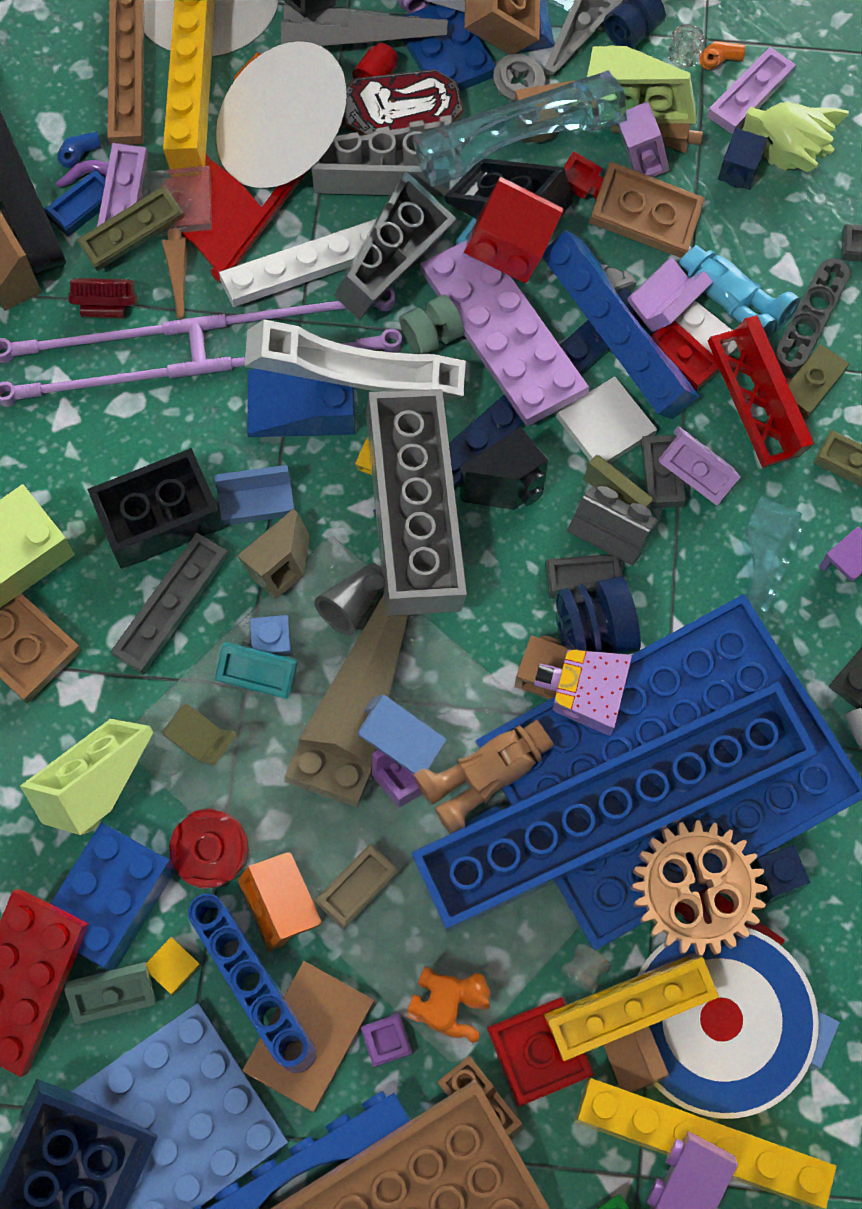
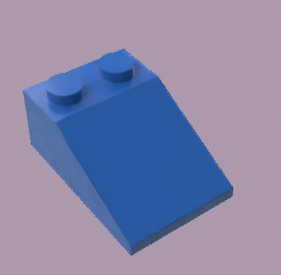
M261 369L248 370L247 435L248 437L355 435L354 387Z

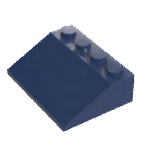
M36 1079L0 1156V1209H126L158 1136L73 1092Z

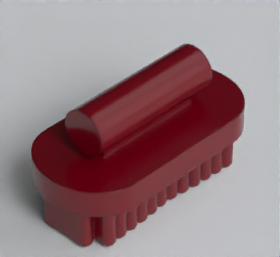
M74 278L70 281L68 303L80 305V315L82 318L125 319L126 306L137 303V294L134 293V281L130 279Z

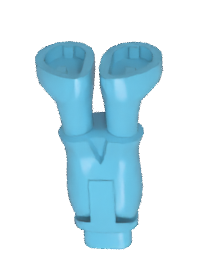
M696 245L679 262V265L688 271V278L703 271L707 273L713 282L703 293L721 305L727 311L730 318L736 319L741 323L745 318L758 315L768 340L775 329L778 331L786 324L799 305L800 298L789 291L779 295L777 298L767 295L760 289V284L751 281L726 258L719 255L715 256V252L712 250L705 252ZM752 305L761 314L755 313L748 307Z

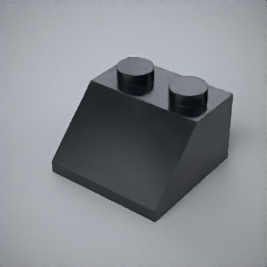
M520 427L461 466L460 498L466 503L515 510L523 504L526 506L531 505L543 494L548 459L524 429Z

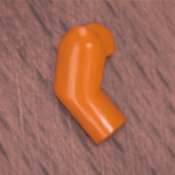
M715 41L701 52L699 62L703 68L708 70L716 68L726 60L743 62L746 45Z

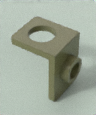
M182 704L162 732L163 736L199 763L211 766L216 765L237 735L232 730H221L189 704Z

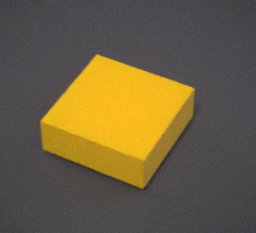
M172 937L146 963L149 974L172 996L201 967Z

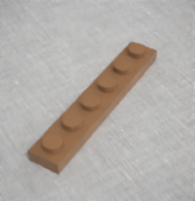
M109 0L108 141L110 146H112V143L125 145L144 144V0Z

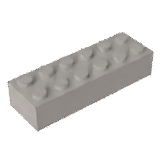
M442 389L369 392L366 420L382 577L385 580L383 591L386 616L460 612L467 593Z

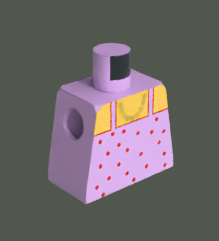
M567 650L563 669L539 664L534 686L557 692L553 705V711L611 736L615 727L632 656Z

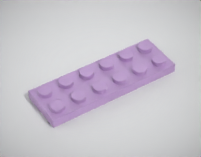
M468 240L420 263L421 273L438 297L443 294L447 295L455 305L463 323L464 336L526 427L589 394V386L511 276L465 254L464 250Z

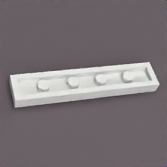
M376 219L219 272L220 281L232 306L236 307L349 268Z

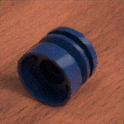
M622 576L596 581L594 584L593 600H591L583 584L575 586L574 598L568 588L556 591V622L563 646L568 650L602 652V643H604L609 653L630 655L640 651L641 635L637 612L630 589Z

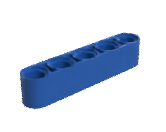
M210 893L197 896L189 905V920L273 1059L284 1069L292 1073H302L308 1070L316 1058L314 1044L235 917L217 896ZM212 908H218L217 918L209 924H203L204 914ZM237 940L239 942L237 952L230 957H223L224 946L230 941ZM258 973L260 981L257 987L251 991H244L243 982L245 978L250 974ZM280 1007L281 1016L279 1020L271 1026H265V1013L270 1008ZM294 1041L302 1042L303 1051L301 1055L294 1061H286L285 1050L287 1046Z

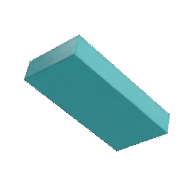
M224 642L221 647L214 681L289 699L299 660Z

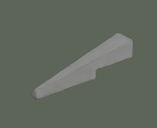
M574 0L543 70L544 75H554L604 22V17L624 0Z
M285 2L281 23V44L299 41L327 46L447 35L448 20L420 18V16H392L391 13L346 8H327L304 18Z

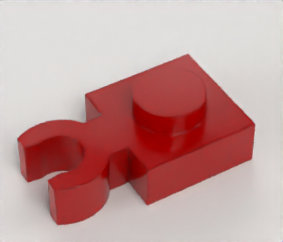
M573 151L564 166L570 191L582 199H585L587 194L590 193L596 201L603 178L599 176L602 167Z

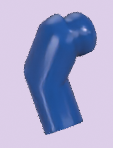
M98 132L66 138L57 153L59 164L65 168H72L78 164L85 152L100 149L101 143Z

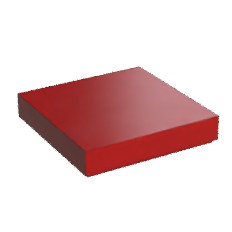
M562 997L486 1028L517 1108L594 1076L585 1053L563 1061L553 1034L546 1022L544 1014L565 1006Z

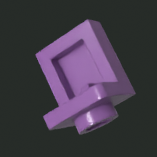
M378 749L373 753L372 776L398 808L423 795L412 773Z

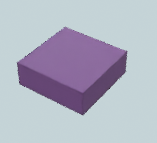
M400 1014L361 1026L373 1068L412 1055Z

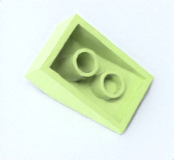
M611 45L592 48L587 84L597 124H618L615 114L645 102L649 103L657 124L696 123L697 117L689 72L627 46Z
M109 719L20 785L41 823L78 835L86 834L97 828L100 824V819L113 809L153 734L151 727Z

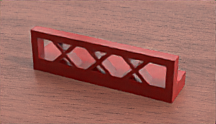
M758 315L745 318L735 330L711 336L707 342L762 468L800 457L814 442ZM734 340L740 352L738 360L726 355L721 344ZM739 371L751 377L754 384L751 392L739 386L736 379ZM753 403L765 409L768 416L765 424L753 418L750 411ZM767 435L779 441L783 450L782 453L769 455L764 443Z

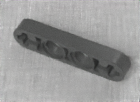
M835 258L823 261L812 279L775 351V356L783 374L795 375L807 361L849 279V267L843 261ZM831 272L837 274L830 288L824 286ZM821 297L827 302L828 307L816 309L810 304L809 299ZM803 323L808 324L813 329L814 334L806 337L801 336L797 333L795 326ZM795 345L799 347L792 362H789L785 358L792 346Z

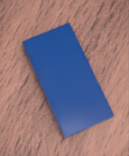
M95 169L44 209L46 216L69 237L100 212L106 178Z

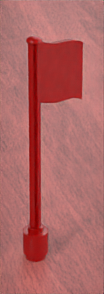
M378 43L376 46L370 47L352 71V76L356 79L393 74L397 68L398 55L389 45ZM344 118L342 119V122H341V125H340L339 129H340V128L342 127V125L345 123V122H344ZM206 154L205 173L172 174L164 184L185 216L171 225V227L180 229L181 235L200 251L213 267L211 269L212 277L221 283L219 272L236 267L308 171L288 183L277 186L261 207L238 180L212 161Z

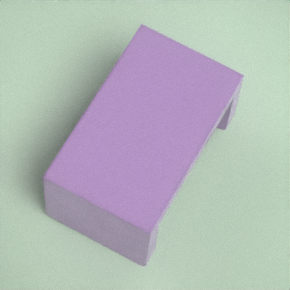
M645 102L615 114L624 149L632 170L650 177L669 171L662 135L649 103Z

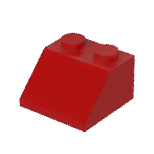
M500 177L470 232L464 253L517 280L527 283L544 254L564 208Z

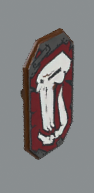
M434 69L354 79L346 87V106L343 118L345 127L362 136L373 134L377 128L389 126L390 130L409 127V123L423 120L424 124L438 122L439 117L452 115V127L464 113L457 82Z

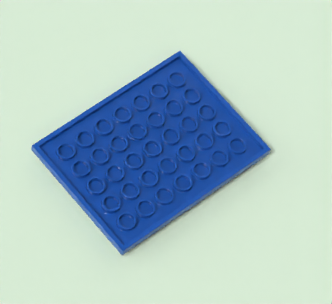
M745 594L630 655L632 658L615 727L611 736L553 711L555 697L475 740V744L480 749L496 736L515 730L517 726L525 728L535 720L542 725L552 740L554 747L541 755L542 761L536 763L522 778L502 789L509 804L512 806L779 681L818 754L809 763L684 821L683 823L687 827L688 832H692L693 825L697 820L701 822L703 832H707L713 823H717V835L722 837L728 830H733L730 842L736 845L745 839L747 843L742 853L744 856L756 853L757 859L862 800L861 777ZM677 825L669 828L674 836H677ZM662 832L555 882L556 887L593 952L643 924L640 922V919L648 912L646 907H634L633 905L636 900L643 897V894L631 890V886L634 883L642 882L643 878L634 874L633 869L639 866H647L640 859L639 855L642 851L654 854L649 842L652 838H655L661 843H665ZM686 853V859L695 877V882L689 889L691 893L700 892L707 888V885L697 882L693 855ZM712 853L704 854L702 860L705 869L711 873H720L722 869L720 858ZM667 863L664 865L663 875L665 879L671 883L682 882L683 871L677 864Z

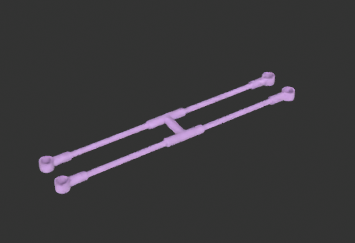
M392 289L383 296L389 297L388 301L379 300L373 307L380 311L391 310L395 305V293ZM340 301L230 316L219 314L167 321L163 322L162 325L46 341L34 339L10 343L9 340L0 338V350L7 348L6 352L0 353V363H8L14 356L39 353V350L163 333L165 336L189 333L192 362L167 365V368L41 385V383H31L13 386L12 383L3 381L0 382V405L9 407L14 405L17 400L41 397L44 393L167 376L172 379L225 370L229 371L233 367L244 366L245 357L231 359L228 356L206 359L203 338L204 330L226 328L229 324L346 309V307ZM387 329L381 336L356 339V342L342 344L374 351L384 350L385 352L397 353L402 348V335L396 329ZM388 339L397 340L394 344H389L386 341ZM4 392H11L7 397H1Z

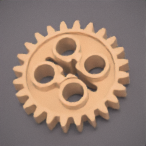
M697 820L693 825L692 832H688L685 824L681 822L677 825V836H674L669 829H664L662 837L665 843L652 838L649 845L654 854L642 851L639 855L640 859L647 866H639L633 869L634 874L643 878L642 882L634 883L631 886V890L643 894V897L636 900L633 905L634 907H646L648 911L642 916L640 922L644 923L653 920L656 925L650 935L653 937L662 931L667 934L664 941L665 947L670 946L675 940L680 941V954L686 953L690 944L694 945L696 955L698 956L704 954L706 945H709L714 955L721 953L720 941H723L730 949L737 946L733 934L735 933L744 939L747 938L750 934L744 923L756 925L760 921L751 912L752 909H763L766 905L761 900L755 898L756 894L767 890V886L755 883V879L764 873V869H752L750 863L756 859L757 854L744 856L742 850L747 841L744 839L736 845L731 843L733 830L731 829L722 837L717 835V823H713L707 832H703L702 824ZM686 853L693 855L697 882L699 884H706L708 890L702 894V899L711 917L710 924H706L704 921L702 901L699 893H691L689 889L695 882V877L686 859ZM712 853L720 858L722 862L720 873H711L705 869L702 860L704 854ZM667 863L677 864L683 871L682 882L671 883L665 879L663 875L664 865ZM717 893H725L732 898L734 908L731 914L721 913L716 908L714 899ZM686 903L693 908L695 917L691 924H684L677 920L674 912L676 904Z

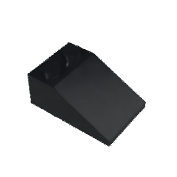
M480 158L444 196L448 204L477 219L497 181L502 177L564 208L561 216L573 203L565 167Z

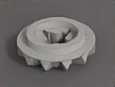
M510 54L501 58L493 71V84L498 88V95L506 96L510 103L515 101V91L517 89L545 85V75L541 66L534 59L523 54ZM527 75L523 85L521 83L511 84L513 77L520 78Z

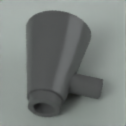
M370 563L315 598V607L329 626L344 635L353 634L377 593L385 585L381 567L375 563Z

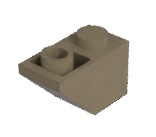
M292 509L237 555L250 578L274 599H277L304 576L310 534L298 512Z

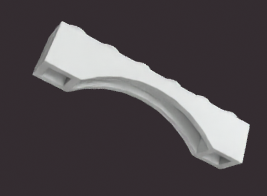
M264 319L247 330L244 366L376 392L442 389L445 404L464 396L466 361L435 354L391 353L356 348L320 338L299 326Z

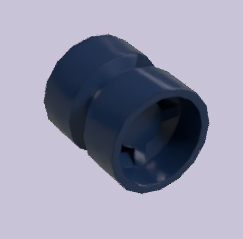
M624 0L623 3L618 4L604 17L605 31L616 46H627L633 49L644 39L646 34L653 32L665 21V7L661 0Z

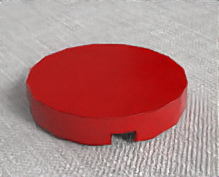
M215 809L197 810L187 815L188 817L173 830L169 844L170 861L174 865V869L178 871L186 883L203 889L222 887L234 880L244 868L249 852L247 835L240 822L229 813Z

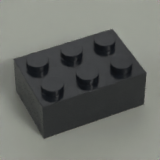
M192 448L87 489L112 552L121 569L192 540L196 533L204 536L224 528L218 507Z

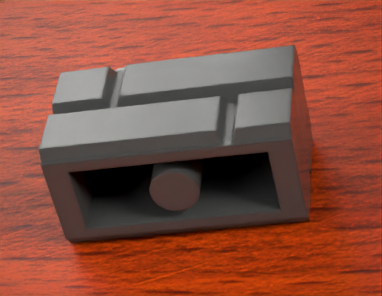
M592 486L582 497L567 532L633 566L642 554L658 519L650 516L651 511L641 504L632 503L629 505L621 501L614 490L605 486H599L598 488Z

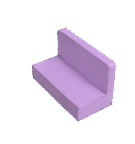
M670 258L637 288L627 300L649 330L653 332L671 324L713 281L705 271L688 278L677 262Z
M677 426L674 430L677 437L658 459L659 462L715 505H718L740 479L739 474L730 464L681 427Z

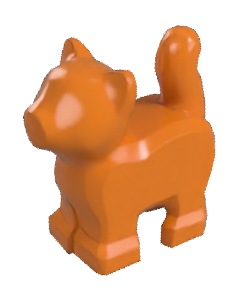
M424 966L418 985L430 991L431 995L428 1001L423 1002L420 996L413 994L406 1017L418 1023L422 1022L433 1031L453 1038H467L471 1043L477 1042L480 1037L478 1030L468 1024H459L456 1022L461 1002L469 1008L489 1009L491 991L486 984L485 976L480 973H473L465 979H459L451 975L435 973L432 968Z

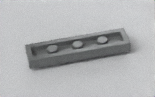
M196 533L110 651L112 656L144 675L229 557L228 551Z

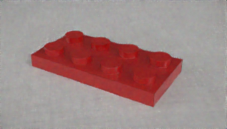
M22 889L12 891L0 920V1067L19 1077L29 1073L89 926V923Z

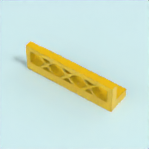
M692 953L544 1014V1017L553 1034L563 1061H566L716 999L719 995L703 957Z

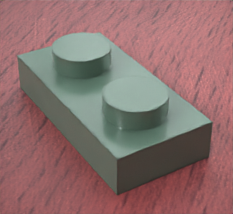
M146 962L65 982L64 991L75 1025L156 1005V996Z

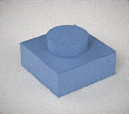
M288 615L250 618L252 649L279 656L291 655Z

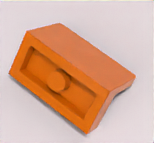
M287 852L250 865L238 878L239 885L268 952L283 947L291 937L314 929L321 924L320 916L291 853Z

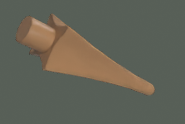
M691 123L657 124L664 146L687 153L688 144L701 145L703 131L690 130ZM612 125L610 128L611 132L620 134L618 125Z
M173 228L167 231L168 240L161 241L171 277L176 316L178 319H183L185 316L184 288L189 248L185 246L186 238H182L181 230Z

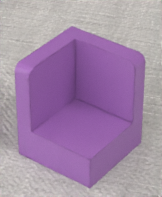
M859 527L855 528L825 555L819 565L823 571L834 565L850 581L856 580L862 574V530Z

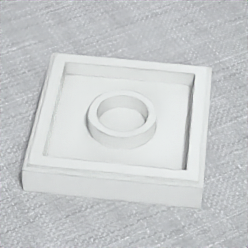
M615 376L590 391L588 395L557 411L556 415L558 421L589 460L597 454L608 463H611L639 446L642 436H655L657 428Z

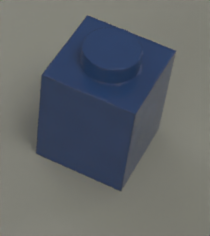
M735 128L722 162L718 180L726 182L733 187H742L750 190L768 138Z
M794 845L757 858L751 865L752 869H764V873L755 879V883L767 886V890L760 893L765 904L800 892L811 883Z

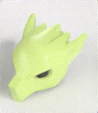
M792 102L779 103L766 111L749 107L742 130L767 138L769 136L773 144H770L767 139L763 156L771 165L775 164L784 171L799 168L805 172H810L818 167V162L815 161L817 157L824 159L827 154L831 155L834 152V148L830 144L834 138L830 133L835 130L836 125L848 116V111L837 108H809Z

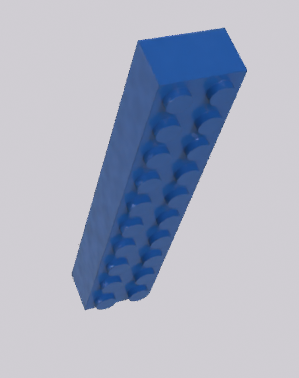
M778 681L411 852L412 858L445 931L449 933L655 836L666 828L674 827L681 822L809 763L818 753Z

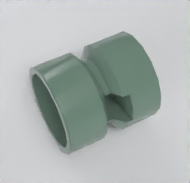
M444 294L427 302L425 310L417 307L399 317L404 337L415 354H428L438 348L439 342L446 345L464 335L461 317L451 299Z

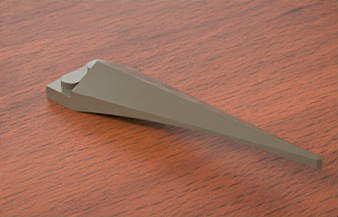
M384 595L299 738V744L284 776L285 783L356 808L359 807L371 777L372 755L377 750L358 736V730L369 715L364 710L371 699L383 694L388 698L390 696L409 616H386Z

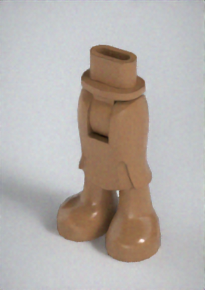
M535 720L525 728L517 726L515 730L496 736L472 755L458 759V764L448 770L434 773L424 768L414 773L413 778L430 806L442 800L447 794L466 781L469 789L434 808L435 814L449 834L465 828V818L474 808L482 802L487 804L495 793L526 775L536 763L542 761L541 755L554 747V744L542 725Z

